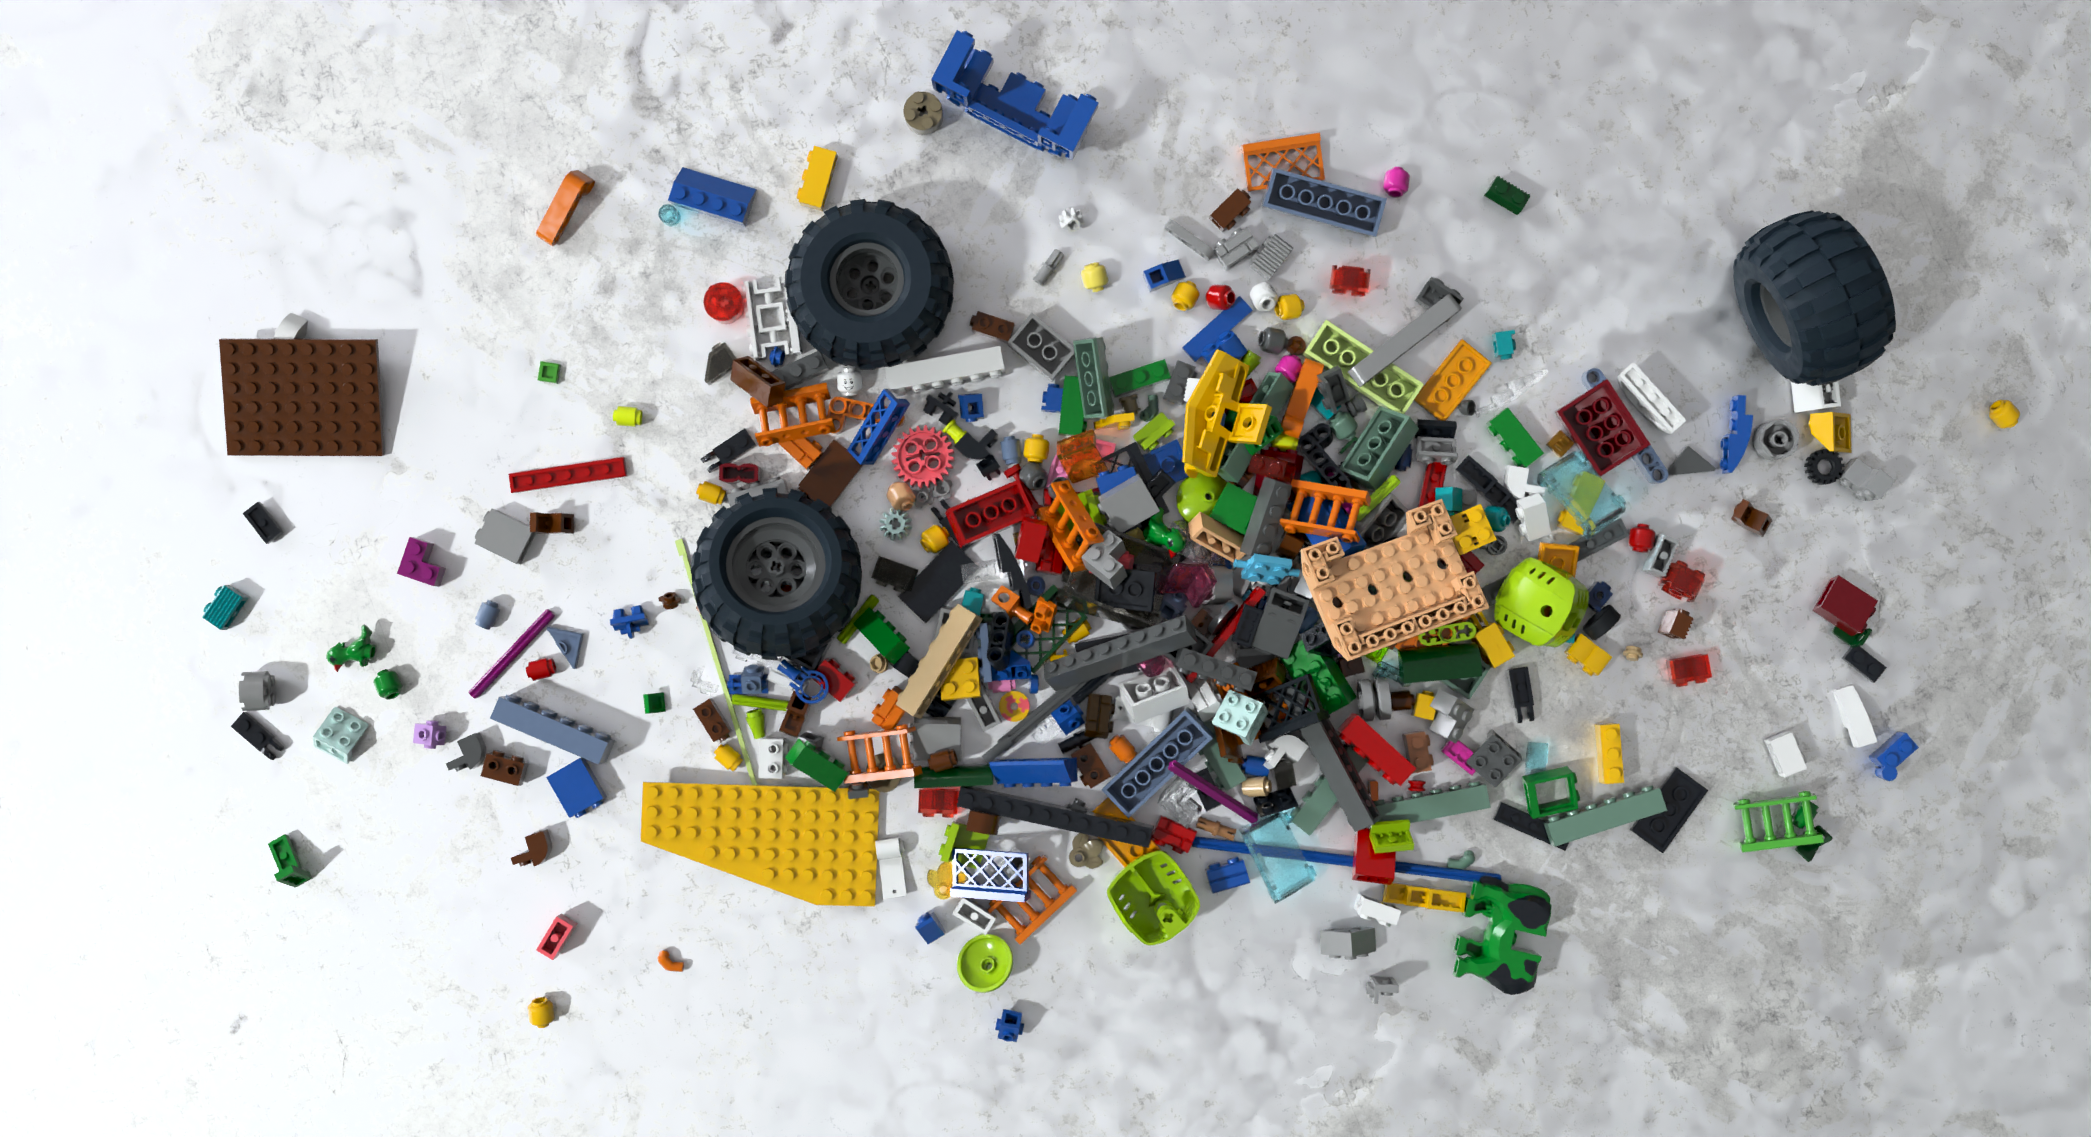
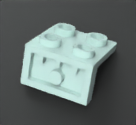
M1228 690L1212 720V724L1240 736L1245 744L1251 746L1268 714V710L1262 702Z
M334 707L313 735V746L348 764L352 759V749L367 730L368 723Z

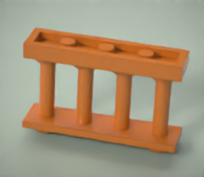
M827 383L784 391L783 402L772 407H766L757 399L751 397L750 402L754 414H759L762 432L755 433L759 447L835 432L836 429L832 418L827 419L824 401L831 399ZM817 402L819 420L808 423L805 405ZM797 406L800 424L789 426L786 408ZM778 410L781 428L769 430L767 412Z
M1292 479L1291 489L1296 498L1290 519L1280 518V524L1286 532H1301L1330 538L1338 537V539L1346 543L1360 541L1357 532L1354 531L1360 507L1363 505L1370 506L1371 497L1368 491ZM1306 496L1315 498L1308 523L1297 521L1303 499ZM1325 499L1334 502L1327 526L1316 524L1322 501ZM1344 502L1351 503L1352 509L1346 529L1335 528L1341 504Z
M1068 480L1053 482L1051 487L1056 493L1051 506L1038 508L1036 514L1040 520L1047 522V528H1050L1049 536L1071 573L1087 570L1081 557L1086 553L1091 544L1101 543L1104 541V538ZM1061 503L1065 508V512L1062 515V517L1058 512V508ZM1070 518L1074 523V527L1071 530V532L1067 527V523ZM1079 533L1083 538L1080 547L1075 540Z
M908 724L897 725L896 729L863 733H855V730L843 732L844 735L837 737V741L847 740L851 765L850 774L843 780L844 784L913 777L921 774V765L914 766V763H911L907 733L915 731L916 728L908 727ZM899 734L904 763L901 768H896V765H894L889 735ZM882 736L886 762L885 769L879 770L876 767L872 737ZM864 738L869 768H867V771L861 772L858 766L854 739Z
M1046 855L1042 858L1040 856L1036 857L1031 862L1033 866L1029 869V888L1041 899L1045 908L1039 913L1027 902H1017L1030 916L1031 922L1028 925H1021L1001 904L1003 901L991 900L988 903L990 905L988 908L990 913L996 909L1016 930L1015 940L1019 944L1023 943L1077 891V888L1072 883L1069 886L1067 884L1064 885L1044 864L1048 859ZM1037 869L1059 890V895L1055 899L1049 898L1030 877ZM1020 878L1014 884L1019 887L1023 880Z

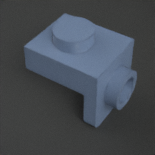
M749 665L744 667L741 675L743 694L762 693L761 682L765 674L764 666Z

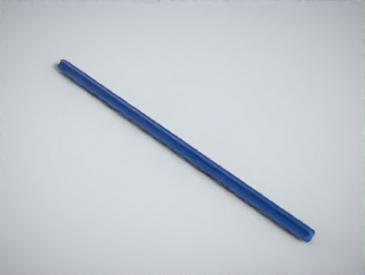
M1195 836L1192 842V846L1196 848L1353 867V856L1197 836ZM1395 861V872L1470 882L1474 880L1479 881V878L1483 876H1492L1501 880L1500 874Z

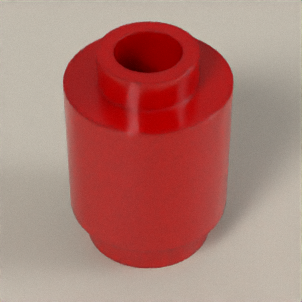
M553 658L531 661L526 667L527 676L532 678L533 681L552 677V674L557 672Z

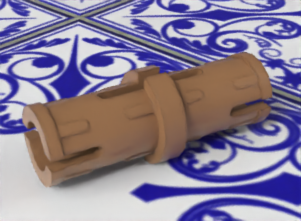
M1199 816L1196 828L1208 831L1213 836L1218 835L1233 841L1237 829L1222 825L1219 821L1214 822Z

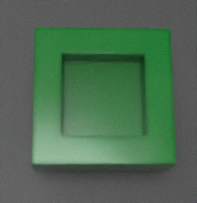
M664 692L643 694L645 714L666 712Z

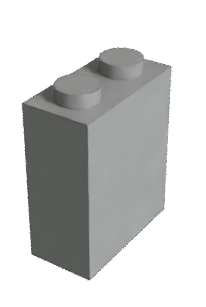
M1139 473L1098 497L1100 503L1097 506L1103 515L1105 513L1108 515L1109 520H1107V523L1112 531L1116 529L1118 534L1125 532L1160 511Z
M496 509L487 511L483 519L485 523L482 529L479 528L475 534L476 541L474 544L515 564L521 565L536 533L530 532L529 525Z
M914 717V723H910V727L916 728L915 731L910 732V735H913V742H910V753H913V760L928 761L930 754L945 749H954L958 761L961 760V717H922L921 719Z

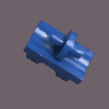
M641 605L633 606L631 608L632 615L630 616L625 615L624 609L613 610V619H610V625L613 626L614 631L620 630L621 635L628 634L629 639L634 638V632L641 631V626L649 625V619Z

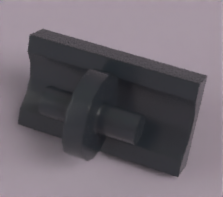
M942 392L939 393L938 397L943 402L928 394L927 402L923 409L925 413L933 416L937 408H939L943 413L938 421L946 426L959 416L958 412L947 406V404H950L954 407L957 403L951 399L953 396L952 392H949L947 396Z

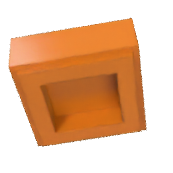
M1367 780L1369 795L1373 801H1378V782L1376 780Z

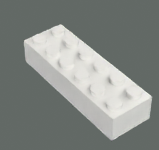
M1000 346L884 367L888 390L895 396L906 395V391L911 390L914 393L926 391L925 388L928 387L941 389L945 387L944 384L949 383L952 386L964 384L963 381L966 380L979 382L983 380L982 377L990 376V379L1000 378L1005 373Z

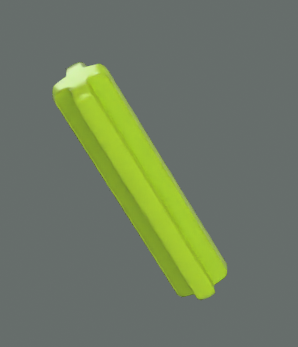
M1391 475L1370 495V506L1363 505L1360 507L1357 521H1361L1400 484V480L1395 475Z
M869 596L837 636V639L842 644H846L857 630L853 623L869 607L873 610L878 604L879 599L876 596Z
M733 694L732 696L733 705L786 711L789 703L786 700Z

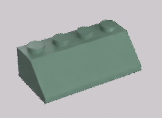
M1103 337L1073 341L1084 419L1104 418L1114 415V402L1111 397V383L1108 376V363L1105 355L1106 346Z
M1379 406L1340 466L1341 471L1361 486L1376 491L1386 481L1419 428L1410 416Z

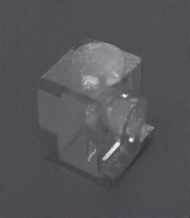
M1051 715L1048 717L1050 721H1042L1036 726L1037 731L1032 734L1038 744L1042 742L1045 745L1062 732V729Z

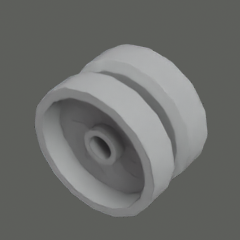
M1386 677L1375 678L1373 686L1369 679L1357 680V703L1360 717L1365 722L1373 721L1375 712L1379 720L1391 719V695Z

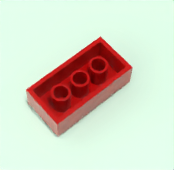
M1019 479L949 508L945 512L960 548L1022 523L1023 516L1032 518L1035 515Z
M1351 713L1337 729L1340 733L1338 737L1346 744L1354 745L1353 750L1360 757H1367L1369 759L1367 763L1378 772L1381 770L1384 773L1382 777L1393 786L1395 783L1401 786L1417 769L1357 714Z

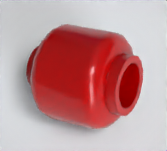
M1212 285L1206 293V301L1213 310H1228L1235 302V293L1228 285Z
M1638 524L1637 527L1630 529L1628 545L1632 548V551L1648 553V550L1653 549L1656 533L1654 530L1649 529L1650 525Z

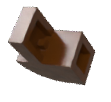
M1742 499L1740 504L1736 505L1731 518L1737 525L1761 537L1765 535L1773 521L1769 514L1755 509L1749 501Z
M530 513V532L537 534H574V514Z
M1284 530L1275 553L1293 561L1304 544L1306 535L1301 532L1288 533Z
M793 691L779 731L798 738L811 705L802 702L798 698L796 691ZM803 695V698H804V699H806V700H811V701H812V697L806 698V697Z
M970 809L966 830L998 835L1001 816Z
M548 829L525 836L529 852L511 857L512 864H519L520 867L531 864V859L534 867L546 861L552 850Z

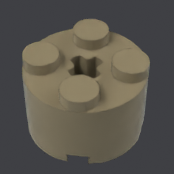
M918 91L906 100L903 113L911 131L919 135H928L940 128L943 122V110L939 99L929 92ZM927 111V115H920V112Z

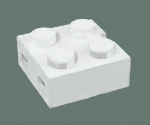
M1358 894L1354 909L1357 910L1361 918L1372 921V918H1375L1379 924L1388 927L1391 924L1397 926L1401 910L1395 905L1362 894Z

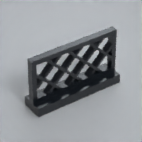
M1136 442L1093 462L1098 473L1102 472L1099 466L1100 463L1104 461L1113 463L1110 472L1113 473L1115 465H1124L1117 462L1119 454L1127 451L1130 458L1128 462L1129 467L1132 462L1134 470L1137 474L1139 473L1144 484L1153 477ZM1116 456L1115 461L1109 460L1110 458ZM1161 497L1156 504L1158 508H1163L1164 514H1167L1170 511L1163 497ZM1133 526L1129 531L1137 528V526Z
M1311 673L1249 697L1254 700L1259 698L1264 700L1267 710L1269 705L1276 708L1274 715L1268 713L1266 716L1272 720L1270 727L1266 728L1265 722L1260 727L1261 735H1258L1260 743L1274 740L1280 736L1331 718L1329 711L1323 710ZM1304 680H1306L1308 685L1307 692L1301 689ZM1288 687L1294 689L1292 698L1286 695ZM1274 692L1280 696L1278 703L1271 700ZM1299 693L1305 696L1303 704L1296 701ZM1284 699L1290 702L1288 710L1282 707ZM1309 699L1314 702L1316 710L1312 711L1307 707ZM1295 705L1301 708L1299 716L1292 713ZM1280 711L1286 714L1284 722L1278 719Z

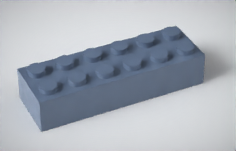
M1272 168L1261 207L1376 237L1387 198Z
M506 694V696L498 698L490 719L598 765L607 762L615 740L611 739V735L605 732L596 733L593 731V727L585 724L577 725L575 724L576 720L566 716L564 718L558 717V713L553 710L539 709L540 705L531 701L528 703L521 701L522 698L515 694Z
M1187 707L1101 790L1129 818L1175 775L1168 769L1170 761L1176 760L1185 765L1213 739L1215 734Z

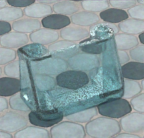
M1573 451L1540 472L1537 483L1541 487H1548V493H1552L1576 520V524L1580 525L1584 530L1582 534L1590 540L1625 512L1626 501L1621 495L1617 496L1586 462L1587 458L1582 452Z
M1282 811L1265 816L1257 822L1238 829L1275 904L1314 882V877L1317 876L1313 866H1308L1289 826L1292 822L1287 812L1283 813Z

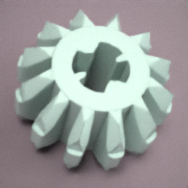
M890 508L891 515L889 516L884 512L883 515L887 519L879 520V522L885 523V526H881L880 530L887 529L884 533L885 537L892 533L890 539L893 541L896 534L898 539L902 540L901 533L905 536L909 535L905 528L912 529V526L906 525L912 519H904L908 512L905 511L900 516L901 510L898 509L895 514L893 508ZM894 519H898V522L901 524L900 528L897 527L896 530L891 525L892 521L895 522Z

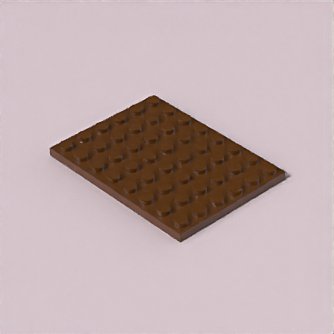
M219 339L227 456L385 455L378 339Z

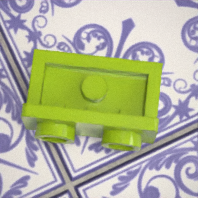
M1161 412L1134 434L1133 438L1144 451L1148 448L1151 451L1159 444L1158 440L1162 436L1167 438L1174 432L1172 428L1175 426V423Z
M1410 820L1383 821L1371 825L1369 837L1374 852L1385 853L1414 850V842L1409 831Z

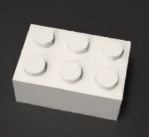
M1173 663L1118 683L1121 699L1135 724L1190 704L1187 686Z

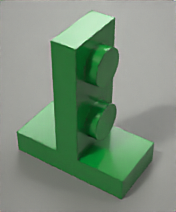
M284 834L268 843L279 870L278 873L274 874L277 882L296 888L312 879L310 872L302 869L289 835Z

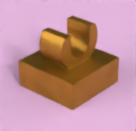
M1559 430L1546 445L1561 458L1575 443Z

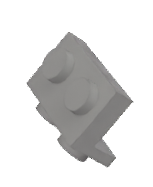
M1417 436L1416 461H1421L1424 464L1441 462L1443 465H1451L1456 462L1458 458L1456 439Z

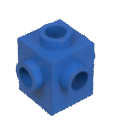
M1070 700L1051 712V715L1066 736L1085 723L1081 717L1084 714L1078 704L1074 706Z
M1003 1009L1001 1019L997 1018L995 1030L999 1031L997 1039L1017 1042L1018 1035H1022L1024 1023H1021V1012Z

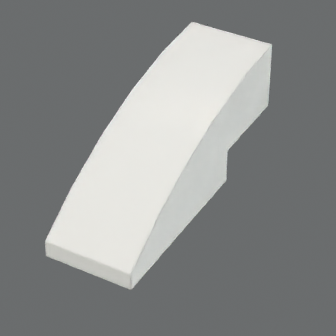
M1850 685L1833 690L1844 727L1848 728L1853 747L1859 748L1876 743L1877 739L1870 719L1854 686Z

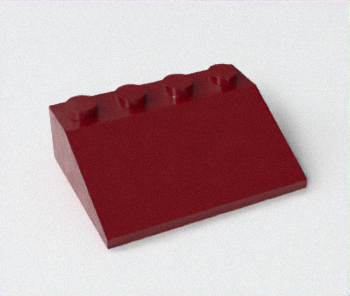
M1608 379L1555 411V414L1597 477H1601L1651 445Z

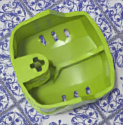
M1528 557L1510 571L1499 589L1495 599L1494 619L1503 629L1530 642L1532 645L1558 647L1570 639L1585 616L1589 592L1585 585L1574 578L1569 572L1544 561ZM1544 572H1546V574H1545L1541 579H1539V577H1540ZM1552 578H1555V579L1548 585V582H1549ZM1547 606L1551 607L1549 617H1546L1544 614V609Z
M1162 850L1143 854L1129 863L1115 876L1107 888V896L1122 923L1146 945H1156L1172 939L1194 920L1200 908V901L1194 887L1175 860ZM1175 871L1174 873L1167 875L1168 872ZM1181 879V881L1173 883V881ZM1130 902L1129 906L1126 909H1124L1126 904ZM1160 903H1166V904H1167V905L1161 906V907L1157 910V907H1158V905H1159ZM1136 910L1137 912L1135 913V915L1132 918H1130L1132 913Z

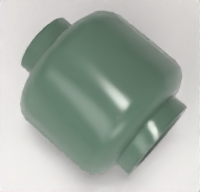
M1338 411L1329 419V427L1337 439L1350 440L1356 435L1355 431L1358 424L1349 412Z

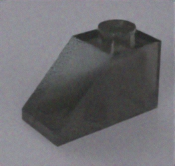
M719 342L714 345L708 355L704 381L709 386L731 371L733 360L738 359L725 342L723 344Z

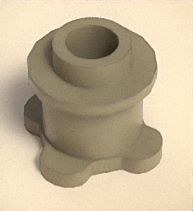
M1137 394L1119 398V403L1122 404L1123 408L1122 414L1134 412V416L1138 415L1137 411H1140L1141 408H1138Z

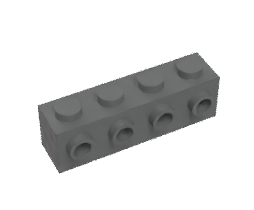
M1264 477L1240 548L1241 552L1253 556L1254 553L1267 556L1271 554L1272 544L1278 534L1280 518L1284 516L1285 506L1291 495L1292 485Z
M1187 648L1178 649L1173 663L1174 666L1179 667L1178 671L1186 674H1189L1190 671L1197 673L1196 677L1208 681L1209 677L1216 679L1215 684L1226 687L1227 683L1234 685L1233 690L1245 693V690H1252L1257 675L1255 671Z

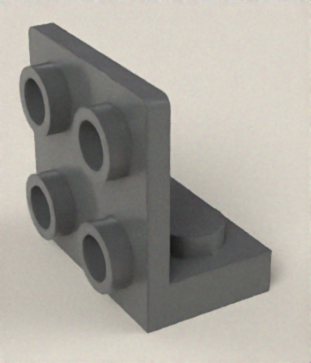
M1491 729L1487 733V740L1467 759V764L1493 787H1497L1522 761V756Z

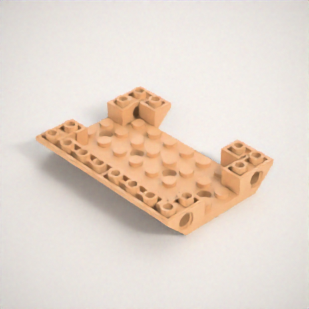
M1442 499L1406 512L1407 535L1342 558L1345 553L1338 537L1301 549L1302 573L1334 648L1347 661L1490 608L1474 571L1467 573L1452 540L1458 534ZM1438 560H1443L1445 562V569H1441L1438 567ZM1404 572L1410 574L1411 582L1403 579ZM1369 585H1372L1376 588V595H1372L1368 592ZM1333 598H1338L1341 601L1342 605L1340 608L1333 605Z

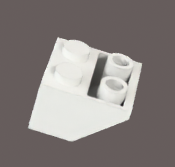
M1838 381L1819 386L1791 382L1795 413L1833 409L1841 406Z

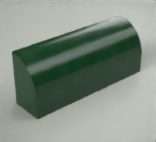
M1475 642L1398 650L1400 681L1404 684L1482 676L1480 651Z
M990 764L954 765V768L937 773L934 769L931 770L929 766H921L922 773L914 776V788L993 785L994 783Z

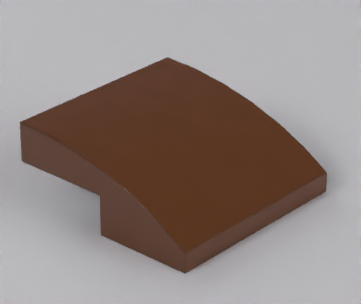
M1214 725L1220 756L1228 758L1230 763L1243 764L1244 758L1241 745L1238 744L1235 734Z

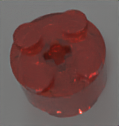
M1332 265L1329 289L1332 290V294L1343 295L1346 292H1351V296L1363 297L1369 290L1371 269H1367L1364 272V268L1342 266L1337 269V265Z
M720 282L711 285L704 295V308L707 314L718 323L731 324L744 314L745 299L742 293L730 283ZM724 299H726L729 303L723 307L721 302H724Z
M1677 560L1676 563L1669 565L1666 576L1661 577L1658 586H1663L1661 590L1681 600L1682 597L1688 598L1686 602H1694L1705 581V574L1699 570H1692L1688 568V564Z

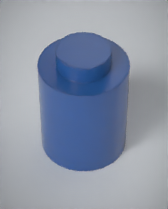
M1246 755L1244 763L1241 764V770H1244V774L1268 777L1269 769L1263 765L1266 761L1264 757Z

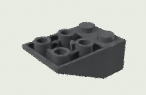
M1273 587L1267 596L1263 608L1264 612L1251 646L1288 659L1310 601Z

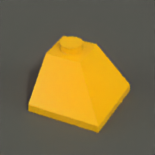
M1837 412L1810 414L1809 428L1811 429V434L1831 452L1852 453L1851 414Z

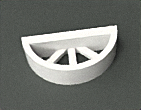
M1634 362L1618 375V384L1627 399L1655 427L1663 432L1672 434L1686 421Z

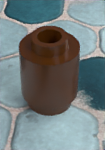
M1409 690L1390 692L1392 711L1411 710L1412 705H1415L1414 694H1410Z
M945 749L930 754L928 764L930 769H934L937 773L954 768V765L958 764V758L954 749Z

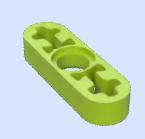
M1468 621L1450 623L1436 628L1438 629L1439 641H1436L1437 637L1429 638V642L1422 639V636L1426 633L1418 635V640L1426 646L1468 640L1475 636L1476 627ZM1465 625L1471 628V631L1466 636L1465 633H1456L1454 627L1457 626V630L1464 629ZM1445 628L1452 630V636L1449 639H1444L1441 635L1442 630ZM1435 629L1428 631L1429 634H1436Z

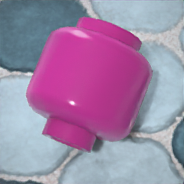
M1393 167L1388 170L1384 177L1383 188L1385 192L1391 197H1401L1408 191L1410 175L1402 167Z
M1285 355L1275 367V372L1282 373L1290 383H1295L1303 364L1298 356Z

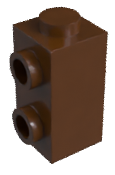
M1237 188L1210 215L1209 219L1221 232L1225 229L1229 231L1237 223L1235 219L1239 215L1243 217L1249 212L1251 204L1249 199L1251 197L1246 191H1240Z
M977 311L976 315H972L969 326H972V332L1007 343L1012 336L1015 323Z
M713 698L706 700L693 709L713 742L719 740L721 743L730 737L729 733L733 730Z

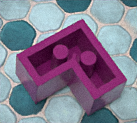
M409 537L397 574L431 586L440 587L446 568L428 562L434 546L433 543Z

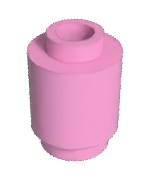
M1015 680L988 682V689H992L993 693L1010 692L1011 689H1016Z

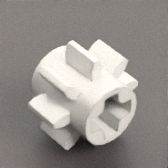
M1074 207L1064 209L1062 215H1059L1061 228H1067L1069 232L1078 230L1080 224L1084 223L1081 210L1076 211Z

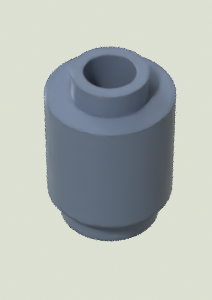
M1015 436L1004 437V441H1001L1000 445L1002 457L1006 465L1021 463L1022 453L1019 439H1015Z
M491 600L482 602L475 617V625L490 630L491 626H494L501 610L498 608V603Z

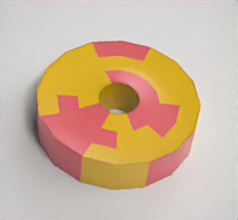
M1010 691L1001 697L999 711L1006 720L1011 722L1023 720L1029 712L1030 703L1023 693ZM1012 703L1018 704L1016 710L1011 709Z

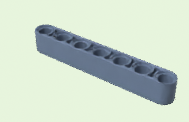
M1597 368L1587 370L1582 375V383L1587 391L1606 380L1602 371ZM1589 373H1593L1596 376L1595 383L1589 380ZM1651 445L1632 456L1649 483L1659 484L1667 480L1668 471ZM1644 454L1650 457L1648 464L1643 461ZM1655 470H1658L1661 474L1659 480H1656L1653 476Z

